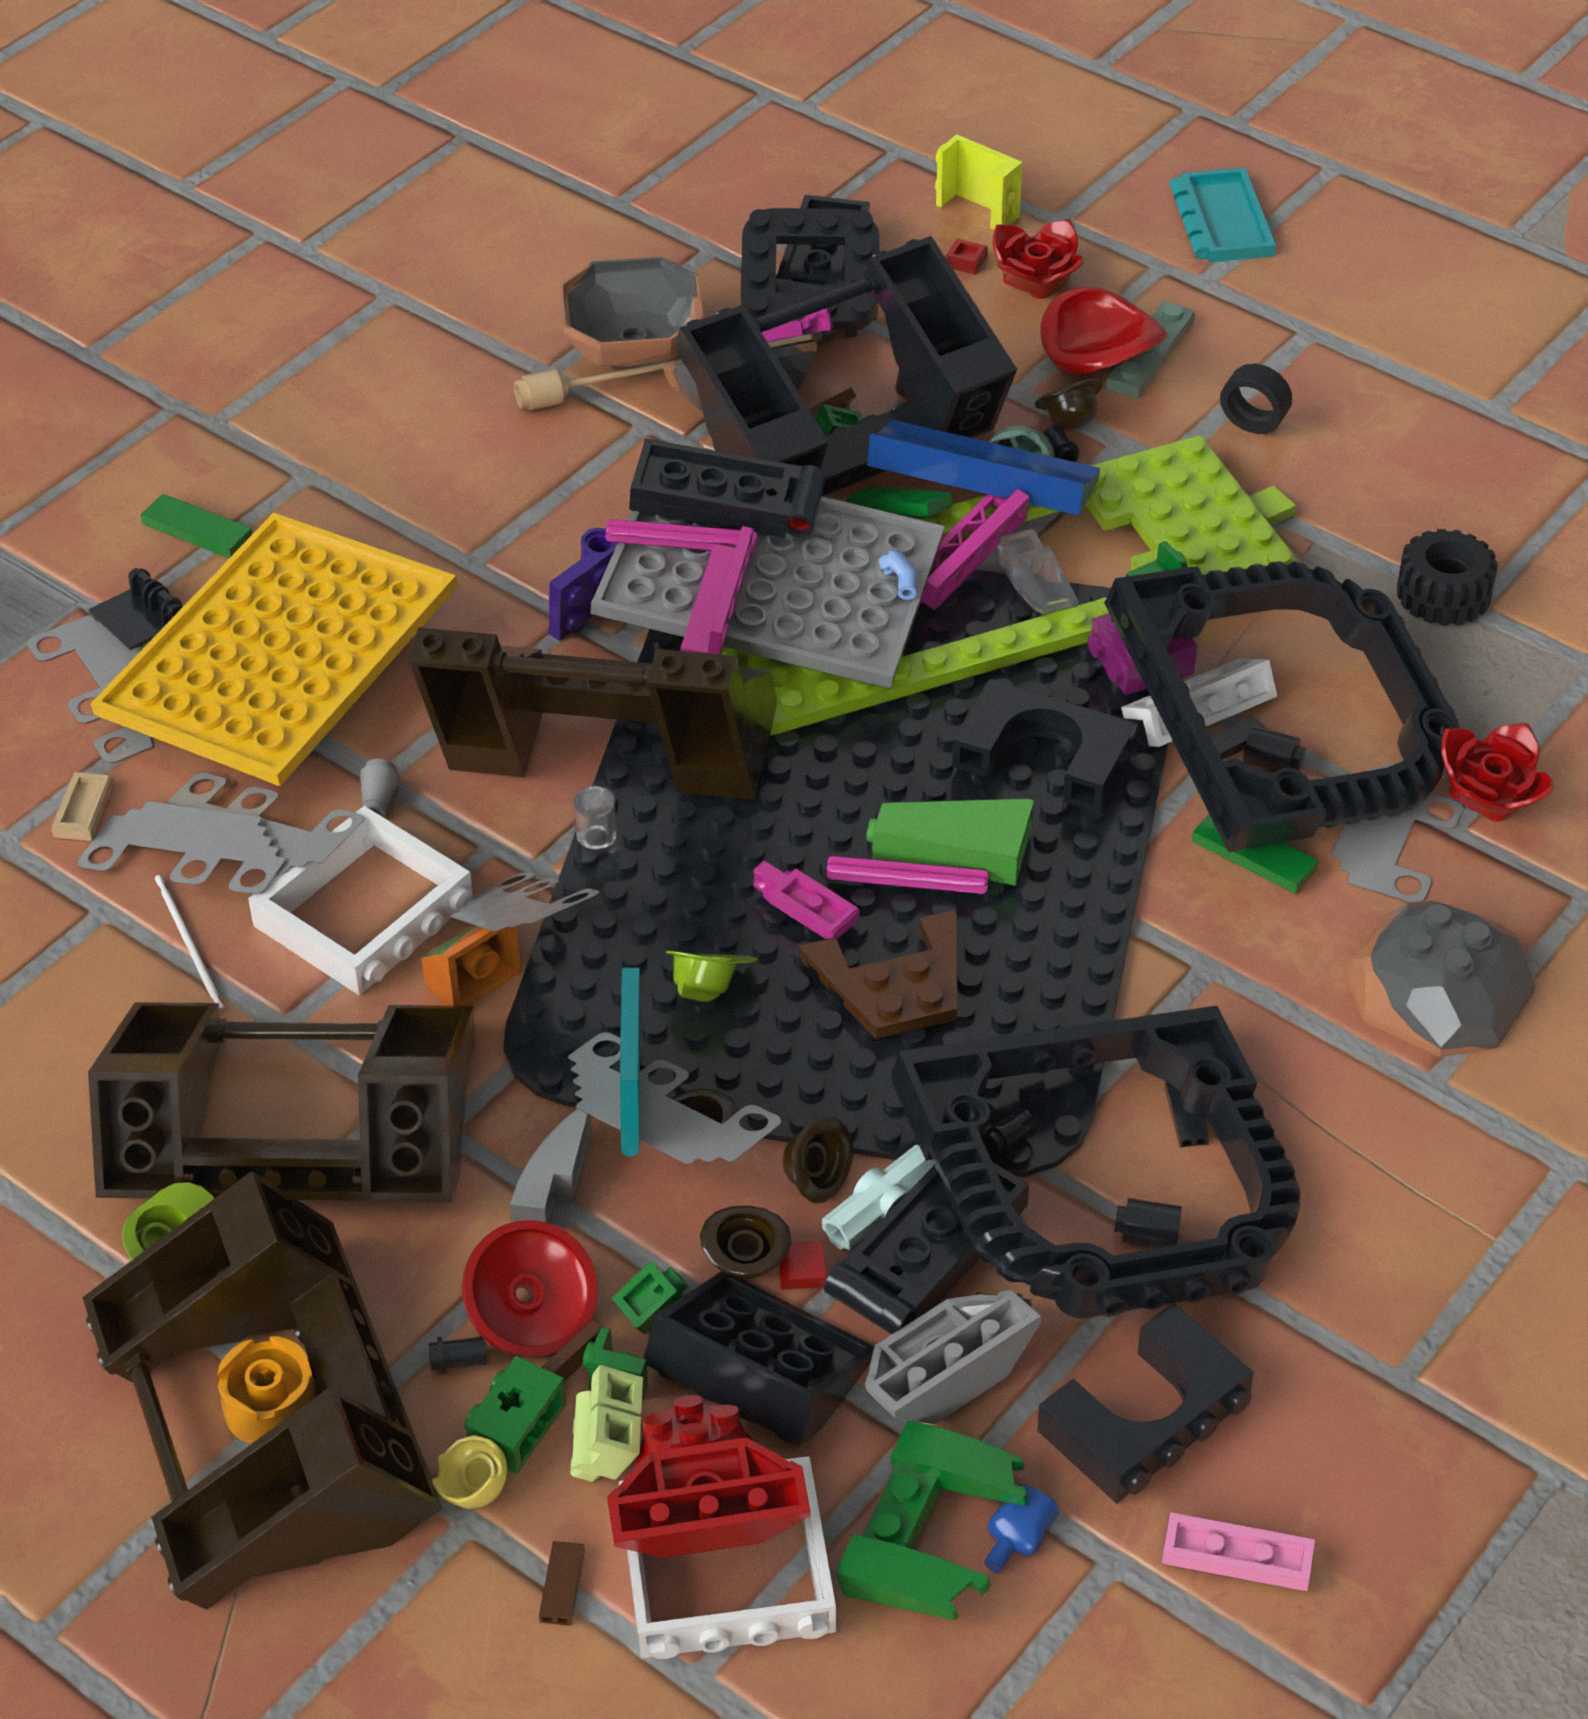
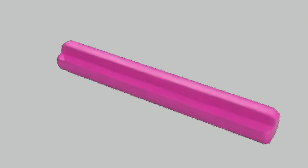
M610 519L606 524L605 537L606 541L614 543L711 551L713 544L735 548L741 530ZM754 531L751 554L755 553L757 547V533Z
M830 856L826 869L827 878L830 880L985 894L989 883L988 871L983 869L843 856Z

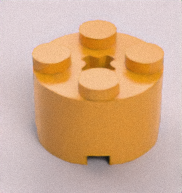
M269 1336L270 1341L254 1343V1339L243 1341L232 1348L219 1365L217 1387L226 1424L237 1438L246 1443L252 1444L317 1396L307 1355L298 1344L289 1339Z

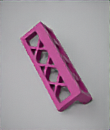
M1019 489L1008 499L987 494L942 539L934 566L927 579L921 602L935 611L1027 519L1030 496ZM992 505L997 507L998 509L986 520L985 512ZM965 531H974V532L963 542V540H962V534H963ZM945 553H952V554L940 565V563H939V557H940L942 554H945Z
M742 526L735 548L713 544L680 651L722 655L750 563L753 528Z

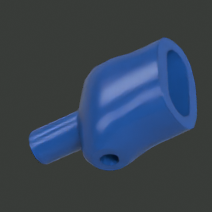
M1017 1485L1026 1487L1029 1500L1026 1506L1005 1502L989 1521V1534L998 1542L984 1560V1564L995 1573H1000L1014 1551L1027 1556L1034 1555L1039 1550L1047 1530L1059 1515L1058 1505L1050 1497L1029 1485Z

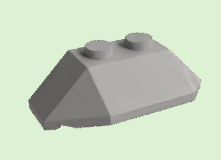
M1012 1290L999 1291L998 1295L978 1294L947 1299L875 1345L869 1374L865 1383L866 1391L896 1419L937 1424L1008 1377L1040 1326L1041 1316Z

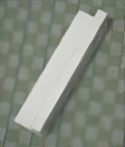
M1239 658L1184 681L1189 688L1190 697L1198 713L1205 720L1206 727L1277 697L1270 661L1267 659ZM1151 696L1121 707L1124 719L1143 720L1149 746L1160 747L1173 741Z

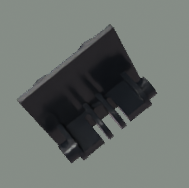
M139 568L131 570L128 575L129 590L88 609L89 613L129 650L151 641L183 607L181 601L177 597H172L165 586L158 580L151 579L150 573L146 569Z

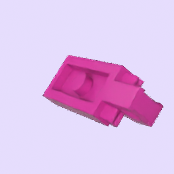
M830 308L807 315L800 321L796 319L762 332L766 341L831 330L833 329Z
M763 861L753 871V886L763 893V897L770 904L825 939L835 937L838 939L859 920L860 910L858 907L798 869L783 873L768 862Z

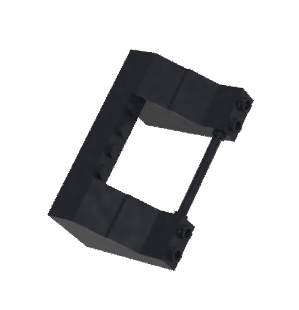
M932 236L921 240L913 239L899 248L888 252L883 250L874 254L869 259L863 280L755 319L754 316H751L743 304L732 309L724 308L715 315L702 320H691L680 327L675 350L696 383L707 430L712 438L714 450L797 466H816L823 470L826 476L822 496L888 471L867 466L870 434L880 432L891 419L969 438L993 430L1017 371L1011 358ZM869 293L875 297L884 311L893 354L899 366L907 404L900 403L889 412L878 416L869 415L850 427H838L825 436L762 332Z

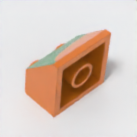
M476 925L470 926L443 945L433 948L428 954L421 957L425 986L445 1005L469 1006L520 974L522 970L517 926H508L498 931H491Z

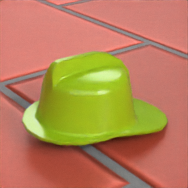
M674 951L665 952L666 954L673 955V980L678 985L679 995L702 1002L711 1001L721 993H725L738 963L758 961L756 957L742 955H693Z
M174 1183L159 1191L134 1210L126 1219L122 1230L123 1246L129 1255V1262L214 1199L213 1195L203 1187L192 1183Z

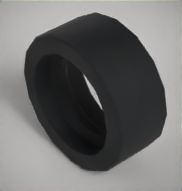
M1257 363L1244 364L1237 368L1226 382L1220 393V404L1224 414L1234 425L1247 432L1264 434L1273 431L1279 426L1292 406V392L1287 381L1272 368ZM1239 387H1250L1264 394L1270 401L1273 410L1265 411L1249 404L1242 396Z

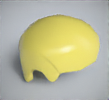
M476 1435L456 1440L445 1453L438 1456V1476L432 1479L434 1488L445 1501L466 1509L484 1507L496 1499L503 1489L507 1475L506 1456L502 1449L491 1439Z

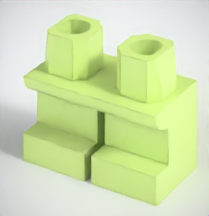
M599 1365L592 1374L591 1391H583L576 1395L575 1419L573 1420V1456L570 1474L573 1477L590 1482L597 1481L600 1476L616 1480L640 1454L641 1417L639 1415L642 1411L643 1377Z

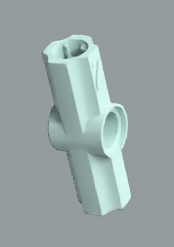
M914 1145L883 1171L879 1168H872L867 1171L856 1184L853 1195L822 1218V1229L826 1232L830 1242L840 1250L843 1248L850 1250L865 1238L935 1164L934 1160L926 1161L920 1146Z

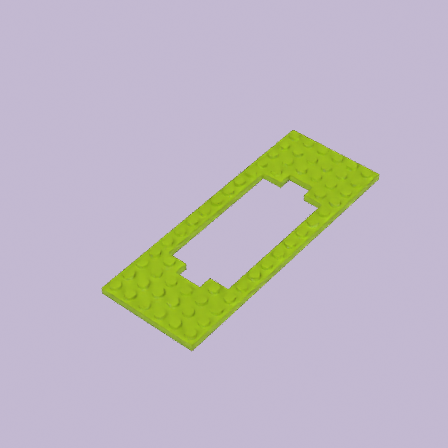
M1201 435L1090 465L1100 468L1099 481L1085 504L1104 531L1132 524L1151 550L1131 556L1132 570L1157 560L1158 544L1167 541L1176 551L1184 555L1188 567L1198 566L1202 575L1212 570L1225 572L1233 567L1246 569L1253 564L1267 566L1270 562L1281 561L1284 565H1289L1293 561L1299 562ZM986 495L955 503L950 508L929 518L909 517L945 526L944 537ZM1029 504L1025 521L1060 511ZM992 505L985 512L986 520L998 509L997 507ZM965 531L962 534V539L968 538L974 531ZM1102 598L903 656L891 688L724 647L722 655L737 656L739 667L771 670L778 701L770 736L1087 643L1088 637L1091 636L1092 618L1109 614L1104 604L1106 598Z

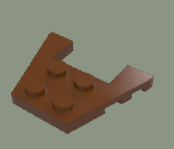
M955 910L919 918V930L927 946V951L873 962L863 966L848 968L836 937L800 945L801 961L807 967L811 965L819 973L820 981L828 989H834L844 1000V1006L875 1039L957 1020V914Z

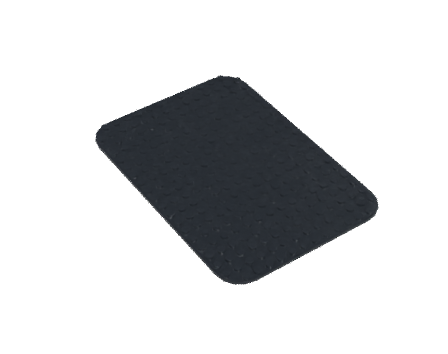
M975 570L935 611L923 602L920 603L902 657L1106 598L1111 588ZM649 629L638 662L652 664L656 649L680 651L684 637ZM1087 642L769 736L755 800L677 792L658 723L616 719L561 870L559 882L556 884L549 904L584 889H594L599 891V893L545 917L506 1021L503 1049L514 1077L536 1096L565 1106L576 1107L582 1101V1098L575 1095L581 1087L573 1083V1080L579 1074L571 1071L576 1062L568 1059V1056L600 1033H612L621 1038L622 968H639L640 1071L656 1060H666L689 1073V1077L665 1096L672 1098L686 1091L701 1088L719 1090L733 1099L738 1111L745 1106L756 1105L779 1116L781 1119L780 1125L763 1139L787 1143L808 1123L821 1117L836 1118L847 1126L853 1139L854 1154L897 1160L914 1145L919 1146L891 1082L899 1051L1113 1021L1169 744L1167 743L1160 747L1149 746L1143 720L1125 719L1137 723L1135 751L1102 812L1097 813L1063 802L1065 773L1076 755L1075 751L1067 744L1048 737H1030L1019 740L1006 749L988 779L952 767L953 738L989 679L1122 719L1124 717L1121 707L1150 696L1148 690L1145 689L1125 696L1117 683H1113L1109 679L1106 668L1100 660L1092 656ZM999 799L1034 800L1033 828L1016 886L989 881L985 894L836 881L827 878V861L830 856L872 859L873 843L866 840L867 829L870 819H877L882 803ZM763 861L768 862L783 873L798 869L858 907L860 910L859 920L837 939L848 968L927 951V946L919 930V918L955 910L957 914V1020L875 1039L844 1006V1000L834 989H828L820 981L819 973L811 965L807 967L801 961L800 945L826 939L770 904L763 897V893L753 886L754 869ZM589 893L575 895L566 899L563 903L578 901ZM674 951L693 955H742L756 957L758 961L738 963L725 993H721L711 1001L702 1002L679 995L678 985L673 980V955L666 954L665 952ZM610 1040L598 1042L593 1047V1052L601 1057L614 1056L620 1051V1045ZM620 1060L609 1068L620 1073ZM1104 1063L1091 1064L1086 1067L1050 1070L1046 1073H1030L989 1079L984 1095L981 1097L987 1102L990 1109L987 1125L989 1123H999L1018 1108H1024L1032 1115V1117L1021 1124L1026 1125L1032 1120H1035L1036 1129L1033 1133L1013 1144L1010 1152L1005 1156H990L991 1161L1015 1176L1026 1177L1057 1167L1081 1147L1093 1121ZM657 1068L648 1075L649 1081L657 1085L669 1084L676 1078L675 1072L668 1068ZM752 1113L743 1116L739 1124L745 1130L758 1131L767 1126L768 1120L761 1114Z

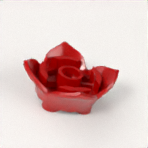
M1070 219L1048 223L1042 226L1033 237L1015 225L996 224L992 244L999 261L998 267L1003 271V282L1009 286H1014L1016 289L1031 293L1034 298L1045 299L1049 297L1051 291L1063 287L1070 279L1071 274L1084 264V258L1081 255L1076 256L1078 234Z
M1529 723L1501 726L1494 729L1482 740H1479L1472 731L1464 728H1445L1442 737L1441 755L1450 778L1449 795L1452 799L1463 803L1470 810L1485 815L1491 821L1500 822L1505 820L1508 814L1515 813L1521 807L1538 802L1553 791L1554 784L1552 778L1546 772H1537L1536 770L1540 756L1539 743Z
M685 1395L675 1399L674 1407L659 1413L649 1414L643 1418L644 1434L640 1441V1454L636 1457L635 1467L649 1452L745 1437L752 1441L753 1439L741 1426L739 1409L736 1406L703 1404L701 1397Z

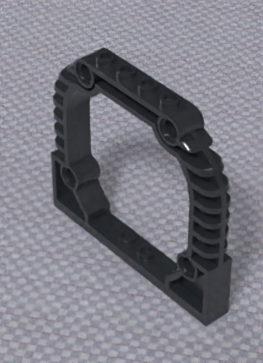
M1281 561L1270 562L1267 566L1253 564L1246 569L1233 567L1225 572L1212 570L1205 575H1202L1199 567L1195 566L1114 579L1104 604L1228 852L1314 837L1319 827L1331 828L1337 827L1341 823L1353 824L1363 819L1376 820L1381 816L1387 815L1392 817L1400 815L1404 811L1413 810L1418 807L1435 790L1445 767L1441 755L1442 737L1445 728H1460L1453 708L1449 706L1439 688L1437 679L1430 672L1419 647L1415 645L1406 629L1403 618L1399 616L1388 596L1381 591L1375 589L1363 590L1350 579H1345L1341 583L1336 580L1330 570L1319 566L1312 570L1305 563L1293 561L1289 565H1284ZM1275 609L1301 610L1329 620L1334 632L1341 641L1351 648L1363 651L1404 725L1397 741L1404 761L1387 768L1309 780L1305 774L1293 768H1283L1272 775L1251 767L1238 759L1223 761L1206 729L1203 716L1198 713L1190 697L1187 684L1182 682L1166 649L1177 635L1183 638L1199 636L1207 620Z
M1218 1006L898 1052L891 1082L925 1160H934L936 1171L943 1180L945 1192L953 1203V1210L962 1224L965 1237L968 1241L972 1242L978 1256L984 1262L994 1265L1001 1277L1013 1283L1023 1282L1030 1285V1292L1033 1295L1055 1300L1059 1309L1068 1316L1074 1318H1090L1102 1315L1112 1317L1124 1311L1142 1308L1156 1309L1164 1304L1173 1302H1197L1210 1296L1227 1293L1230 1295L1241 1294L1246 1290L1258 1287L1263 1282L1273 1256L1283 1246L1294 1228L1300 1210L1301 1193L1300 1185L1295 1177V1169L1291 1161L1287 1160L1282 1143L1276 1139L1274 1135L1275 1130L1271 1122L1265 1118L1264 1109L1260 1101L1255 1099L1253 1095L1258 1083ZM1136 1058L1142 1071L1152 1074L1180 1090L1178 1098L1184 1110L1194 1115L1206 1117L1209 1120L1246 1192L1251 1213L1228 1219L1220 1227L1215 1239L1114 1256L1102 1247L1090 1243L1055 1245L1029 1228L1011 1205L982 1141L990 1115L989 1105L981 1098L984 1095L989 1079L1030 1073H1046L1050 1070L1086 1067L1091 1064Z

